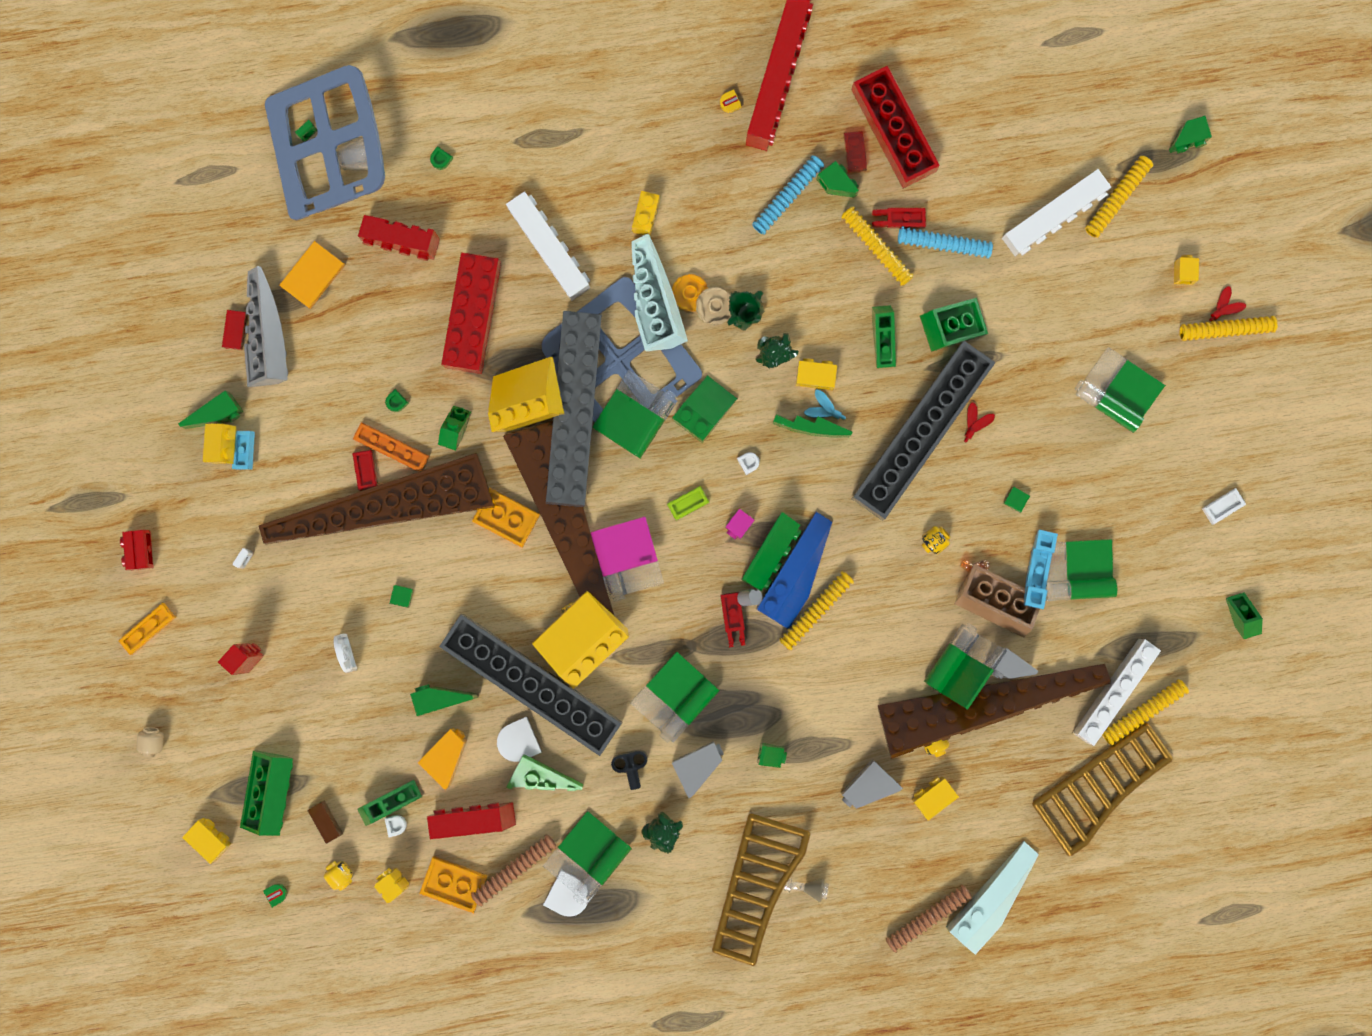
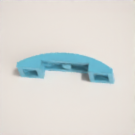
M1038 530L1026 577L1025 606L1044 609L1048 573L1058 536L1056 533Z

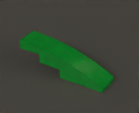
M776 414L772 423L790 431L811 436L849 438L853 433L817 416L813 423L798 415L794 422Z

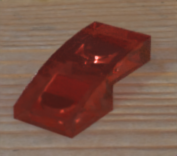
M863 131L844 133L848 173L867 171Z

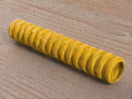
M1139 156L1131 170L1127 172L1124 179L1120 181L1117 188L1113 190L1110 197L1103 203V207H1100L1099 211L1096 212V216H1093L1092 221H1089V225L1085 227V230L1090 236L1095 238L1100 236V233L1104 231L1103 228L1107 227V224L1115 217L1114 215L1122 208L1121 205L1125 204V201L1135 191L1139 182L1143 180L1146 173L1153 167V162L1148 157Z
M854 206L842 214V220L845 219V223H849V228H853V232L857 233V237H861V241L865 242L864 245L869 246L868 249L873 251V255H877L876 258L881 260V264L884 263V268L889 269L888 272L892 273V277H896V281L900 282V286H904L913 278L914 274L909 273L910 270L905 268L906 265H902V260L897 259L898 256L894 255V251H890V247L886 246L887 243L882 242L883 239L878 237V233H874L875 230L870 228V224L867 225V221L862 219V215L859 216V211H855Z
M1265 316L1264 318L1258 317V319L1256 317L1252 319L1247 318L1246 320L1244 318L1240 320L1235 319L1234 321L1231 319L1229 321L1205 322V324L1203 322L1199 324L1193 323V325L1189 323L1187 326L1185 324L1181 325L1179 334L1182 341L1187 339L1191 341L1193 339L1198 340L1199 338L1202 340L1204 338H1221L1222 336L1233 337L1234 335L1240 336V334L1245 336L1252 333L1254 335L1258 333L1263 334L1264 332L1275 333L1278 322L1275 316Z
M841 571V575L832 581L833 584H829V588L825 589L823 594H820L821 597L816 598V602H813L812 606L808 607L807 612H803L804 615L800 616L799 621L796 620V624L791 625L792 628L787 630V634L784 633V637L779 638L780 642L788 650L792 651V647L797 645V641L800 642V638L805 637V633L809 632L808 629L813 628L814 623H818L817 620L822 618V614H826V610H830L829 607L834 605V601H838V597H842L841 594L846 592L845 589H849V585L854 584V580L847 573Z
M1177 679L1176 683H1171V687L1167 686L1166 690H1161V693H1157L1156 697L1152 696V700L1148 699L1146 704L1142 703L1141 707H1136L1137 710L1133 709L1131 714L1127 713V717L1123 716L1121 721L1117 720V723H1113L1112 727L1108 726L1102 736L1108 744L1114 745V742H1118L1119 738L1123 739L1124 735H1129V731L1133 732L1134 728H1139V725H1143L1144 721L1148 722L1149 718H1154V714L1158 715L1159 711H1164V708H1168L1169 704L1173 705L1174 701H1179V697L1183 698L1184 694H1189L1188 687L1182 680Z

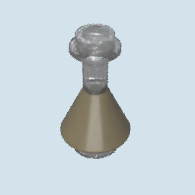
M790 877L784 890L788 891V893H790V890L804 891L818 902H821L822 899H827L829 883H824L822 878L804 884L792 882V877Z

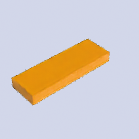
M161 603L119 639L118 642L129 655H133L171 623L176 616L165 603Z

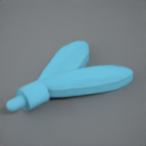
M818 389L815 390V398L822 407H812L804 411V414L811 418L833 416L837 419H846L842 412L834 408L827 395Z

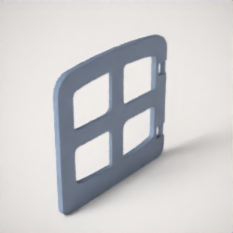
M351 65L343 66L266 99V114L287 210L291 219L301 220L309 217V215L320 213L358 199V197L374 193L382 187L385 180V170L378 128L363 74L357 67ZM348 83L359 119L355 123L332 130L324 92ZM310 98L318 134L311 140L293 146L288 109L290 106ZM362 136L367 158L368 175L364 179L344 185L336 152L337 146ZM321 152L325 162L330 190L308 199L302 185L297 161ZM363 185L364 190L356 193L355 187ZM314 203L315 208L308 211L307 205Z
M623 277L577 312L601 314L611 305L619 302L635 317V284L630 278ZM562 323L548 333L542 342V351L545 357H553L556 374L558 372ZM600 329L599 350L605 356V362L597 368L595 388L610 376L617 374L636 396L640 404L656 414L702 377L701 369L681 344L672 349H663L661 351L673 368L676 378L659 392L652 394L630 366V362L645 350L641 335L623 349H617L603 330ZM683 379L686 385L677 391L674 385ZM594 399L592 420L595 423L603 408Z

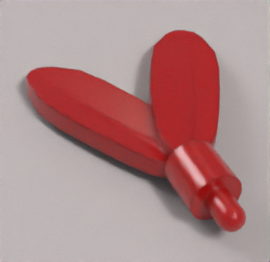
M1230 286L1222 290L1217 302L1216 311L1209 318L1210 322L1217 320L1221 315L1239 313L1246 308V304L1242 302L1228 305L1232 295Z
M971 402L967 408L968 430L964 435L965 443L969 439L971 440L975 432L990 425L995 419V414L991 413L977 420L978 411L974 402Z

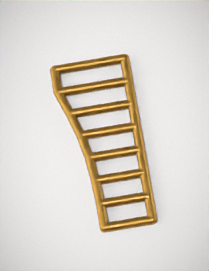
M1144 723L1034 800L1032 805L1068 856H1073L1090 843L1106 819L1129 794L1156 772L1171 763L1173 757L1150 724ZM1145 732L1163 756L1155 764L1137 741V738ZM1129 743L1148 768L1141 775L1136 773L1121 751ZM1112 755L1116 756L1133 780L1125 788H1123L1105 762ZM1097 766L1101 768L1118 793L1111 802L1089 773ZM1082 776L1105 808L1098 818L1074 785V782ZM1065 788H1068L1093 824L1087 834L1084 833L1058 796V793ZM1052 799L1080 839L1073 846L1069 845L1042 805L1048 800Z
M753 813L748 815L714 940L713 953L750 966L756 965L766 928L776 902L786 883L806 854L811 835L808 830ZM754 822L801 836L799 848L751 834ZM751 841L795 855V857L788 866L747 853L746 851L748 843ZM744 860L784 872L779 882L776 883L742 872L741 869ZM739 879L774 890L769 901L737 891ZM736 898L764 907L765 911L762 919L732 910L733 899ZM731 917L758 926L756 937L727 929L728 918ZM726 936L753 945L750 957L722 948L723 937Z

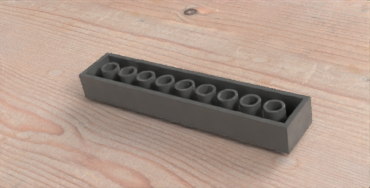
M563 311L557 381L564 414L553 417L546 504L574 507L585 506L601 314Z
M963 341L851 499L880 520H885L996 362L966 341Z
M465 614L460 615L439 646L599 756H601L623 723Z

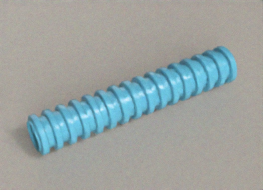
M812 155L810 157L811 160L806 161L807 164L802 166L803 169H799V173L795 174V178H791V182L784 186L783 191L779 192L780 195H776V199L772 200V204L768 205V209L765 208L764 213L760 214L761 217H757L756 222L752 223L756 231L763 235L766 234V230L770 229V225L773 226L774 221L778 220L777 217H781V213L786 211L785 208H789V204L793 203V199H797V195L801 194V190L804 191L805 186L809 185L808 182L813 180L812 177L815 178L816 173L821 171L820 168H824V163L821 159Z
M904 227L900 228L897 240L898 244L903 242L904 245L909 243L910 246L915 244L916 247L921 245L922 248L927 246L928 249L933 247L934 250L939 248L940 251L943 249L946 252L951 250L952 253L957 251L958 254L960 252L964 255L968 253L969 256L974 254L975 257L980 255L981 258L986 256L987 259L991 256L993 249L991 241L986 243L985 240L981 242L979 239L975 241L973 238L969 240L967 237L963 239L961 236L957 238L955 235L951 237L949 234L945 236V234L939 235V233L922 232V230L916 231V229L910 230V228L904 229Z

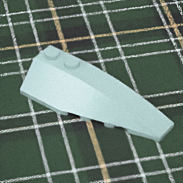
M646 234L631 241L632 264L635 270V275H633L636 291L634 293V300L636 301L635 318L645 351L672 349L687 342L688 339L667 275L650 235Z
M1025 841L1018 846L946 927L952 935L975 955L1002 926L1039 855Z

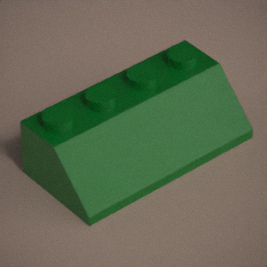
M781 512L741 580L760 591L762 589L767 590L772 581L769 579L773 572L777 573L782 565L779 562L781 557L788 555L792 548L789 546L792 539L796 541L801 533V530H799L800 524Z
M253 751L240 828L259 836H280L283 827V814L286 808L287 791L290 787L289 779L293 769V758L279 754Z

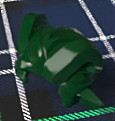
M734 291V293H731V296H729L731 317L727 321L728 325L734 324L735 327L745 331L752 324L761 321L762 314L765 312L760 300L763 292L757 291L755 294H752L748 291Z
M783 333V337L773 336L769 338L764 336L758 340L757 349L760 350V356L756 357V361L761 364L763 363V366L770 369L795 358L799 351L792 349L789 333Z
M660 812L658 817L653 819L651 823L644 825L641 833L645 840L650 841V848L653 850L659 849L661 852L669 854L674 849L675 842L679 838V831L683 828L682 821L674 822L667 814Z

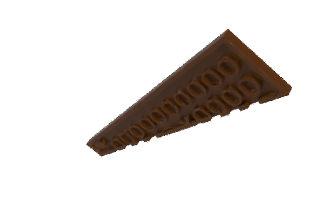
M553 421L504 435L506 444L579 596L581 597L588 591L614 615L584 508L546 504Z
M474 453L258 526L263 544L267 545L493 508L495 506L479 455Z
M1100 664L985 685L968 709L943 694H936L878 705V712L890 758L893 759L913 752L916 748L930 746L933 742L945 741L950 739L951 736L962 735L972 730L1021 715L1029 709H1038L1050 702L1052 704L1056 703L1061 698L1073 697L1082 692L1108 685L1111 682V678L1106 665Z

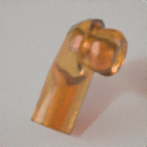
M964 559L960 567L969 572L974 564ZM986 560L974 563L986 570L990 568V564Z

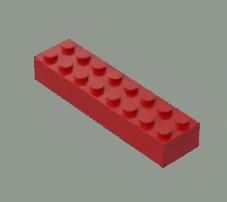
M786 0L748 128L746 146L768 151V147L773 146L781 113L785 106L786 96L790 89L792 75H794L802 42L806 35L807 25L811 18L814 5L810 3L811 0Z

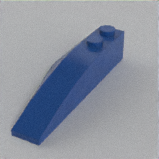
M817 512L815 513L756 610L787 629L791 627L809 598L832 521Z

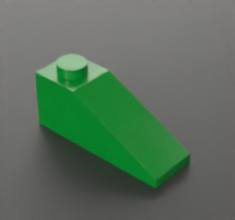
M891 305L872 307L876 367H896L894 310Z
M223 391L179 422L178 425L182 428L190 429L202 427L205 424L233 422L240 417L239 414L243 410L230 392Z
M412 780L359 807L357 810L365 826L422 798V795L415 780Z

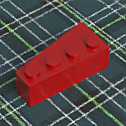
M368 215L363 216L358 237L363 241L364 245L371 247L374 244L379 245L381 249L390 252L392 249L398 250L401 255H416L418 259L423 261L435 259L440 238L434 229L428 228L426 232L419 226L412 225L411 228H408L407 225L395 221L393 224H389L390 221Z
M495 802L489 803L487 806H481V804L472 805L467 809L455 807L451 808V811L446 812L445 809L433 810L434 814L427 816L430 840L502 832L516 825L513 802L502 804Z

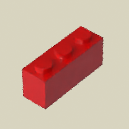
M254 643L233 644L218 663L231 675L246 674L258 664L264 655L261 653V648Z

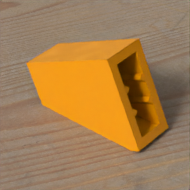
M451 728L418 762L444 790L451 786L467 742L464 739V733L458 728L456 730Z

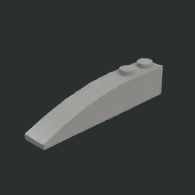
M257 266L248 271L247 297L250 298V302L246 307V314L249 315V326H245V333H248V344L244 346L247 387L275 385L288 380V369L286 367L287 353L279 314L263 270Z

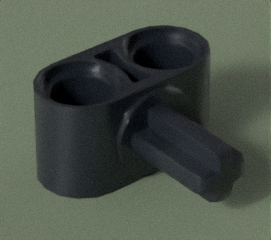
M640 749L617 754L612 759V769L617 773L627 774L631 790L641 788L638 770L647 764L648 755L644 750ZM636 754L644 756L645 761L642 764H637L634 761ZM622 758L626 763L625 767H616L615 760Z

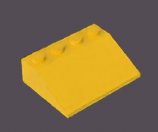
M548 357L493 376L488 409L491 432H508L564 414L553 357Z
M586 591L532 642V645L555 672L574 689L629 638V633L626 626Z

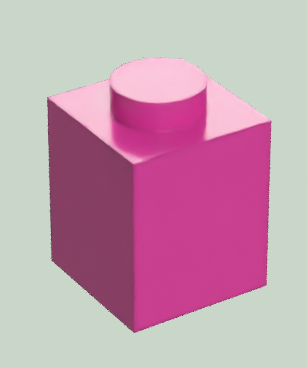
M739 509L725 527L728 530L726 533L733 539L737 537L741 539L754 522V519Z

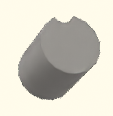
M759 589L742 590L738 594V602L741 606L758 605L762 601V593Z

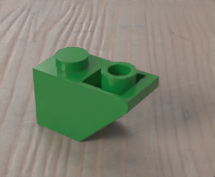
M1206 116L1186 121L1169 148V152L1177 151V154L1189 150V147L1195 146V148H1200L1207 145L1206 142L1212 138Z
M836 161L817 175L816 180L829 195L852 198L858 195L859 186L854 179H850L847 176L845 167L842 164L839 165Z
M453 406L440 427L438 445L456 451L463 439L472 411Z

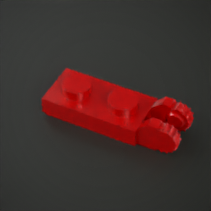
M887 208L872 211L873 216L887 215V221L872 222L873 228L926 227V208Z
M739 592L720 594L729 648L734 647L733 631H739V642L741 646L745 645L742 607L737 598Z

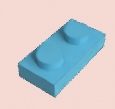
M236 431L232 469H253L255 432Z

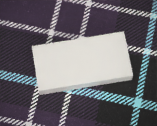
M1234 488L1203 507L1202 510L1210 523L1214 525L1245 506L1246 503L1237 489Z

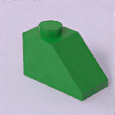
M1245 592L1227 597L1226 602L1234 626L1243 640L1262 634L1263 618Z
M761 742L757 763L761 766L781 768V763L785 764L787 752H784V747Z

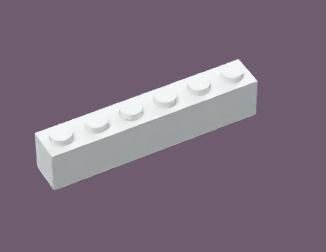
M1097 169L1007 232L1002 240L1014 256L1018 254L1023 256L1031 250L1030 246L1035 242L1037 245L1047 238L1045 235L1049 232H1052V234L1056 233L1062 228V223L1065 221L1070 223L1078 217L1076 213L1081 210L1084 213L1093 206V201L1096 199L1101 201L1108 196L1107 191L1111 188L1110 184L1099 169Z
M524 191L508 202L506 206L572 301L590 289L588 284L590 279L585 272L581 273L577 267L580 265L575 257L570 258L567 253L569 249L563 241L559 242L556 238L558 233L555 228L548 226L545 222L548 219L544 212L536 209L537 203L532 195L527 196Z
M1138 639L1111 677L1110 684L1104 687L1073 733L1087 744L1094 746L1161 650L1146 639Z

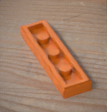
M362 422L353 437V440L418 472L423 471L430 457Z

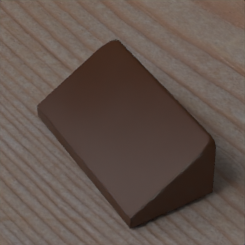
M325 800L307 810L326 844L343 835Z

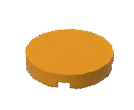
M694 274L679 277L672 286L677 306L685 312H696L698 296L708 289L706 282L700 276Z

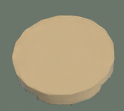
M711 287L704 290L696 301L698 316L709 325H720L726 322L731 316L729 311V296L731 295L720 287Z

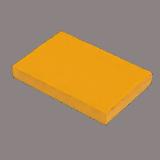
M314 241L279 286L311 309L345 264Z
M489 488L495 507L477 510L472 522L523 548L540 514Z
M433 856L419 894L474 914L477 904L473 900L471 892H476V889L481 888L482 884L485 885L488 875Z

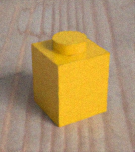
M1182 255L1174 261V284L1193 285L1199 281V258H1193L1192 255Z

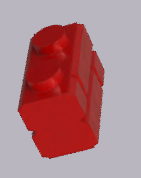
M150 530L122 532L120 546L124 548V556H122L121 562L125 570L153 569Z

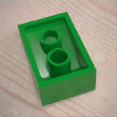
M977 298L933 309L920 315L931 352L988 334Z
M707 375L672 417V420L703 444L738 398Z
M429 684L414 688L415 693L410 694L416 716L479 697L477 693L437 686L430 688Z

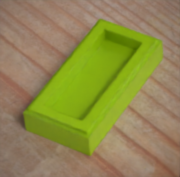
M701 486L667 503V506L677 521L705 506L709 501Z

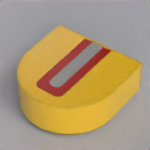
M734 89L723 94L720 98V107L724 112L732 113L742 108Z

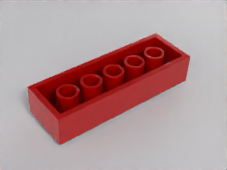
M888 65L853 82L851 90L902 188L904 189L936 173L940 165Z
M461 252L441 362L444 368L482 374L501 269L499 258Z

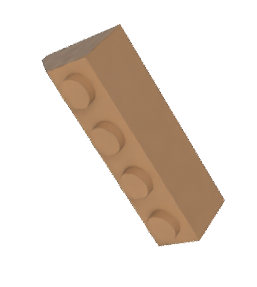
M976 564L969 571L954 603L1023 638L1033 630L1040 610L1024 605L1025 588Z

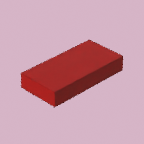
M227 310L222 348L242 350L247 320L246 312Z
M372 450L352 453L358 490L362 491L378 486Z

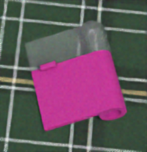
M646 517L591 532L609 599H613L614 602L625 599L624 595L664 584Z

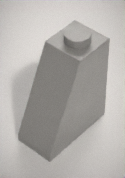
M714 741L672 761V765L688 798H691L722 761L721 755H724L720 745H715Z
M871 760L841 792L844 796L841 800L847 806L851 807L853 805L857 809L897 793L903 788L874 760Z

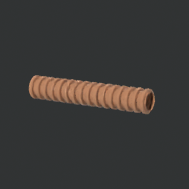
M547 834L544 835L545 838H541L539 843L535 842V846H530V850L526 849L525 854L521 853V857L515 858L516 861H511L510 865H506L505 869L502 868L500 873L497 872L495 877L492 876L491 880H487L485 885L482 884L481 888L476 889V892H471V896L476 904L482 907L483 903H487L489 898L492 899L494 894L498 895V891H503V887L507 888L508 883L512 884V880H517V876H522V872H527V869H531L533 864L536 865L538 860L541 861L543 856L546 857L548 852L551 853L552 849H556L557 845L553 839Z
M960 885V889L956 888L954 893L950 892V896L946 895L944 900L940 899V903L936 902L934 907L933 905L930 906V910L926 909L924 914L923 912L920 913L921 916H916V919L914 921L912 919L910 924L906 923V927L902 926L900 931H895L896 934L892 933L890 938L886 937V942L892 951L897 953L899 948L900 950L903 949V945H908L907 942L910 941L911 943L913 938H918L917 935L920 934L921 936L923 931H928L927 928L930 927L931 929L933 924H938L937 921L941 922L943 917H948L947 914L951 915L953 910H958L957 907L961 908L963 903L967 904V900L971 901L972 895L967 888Z

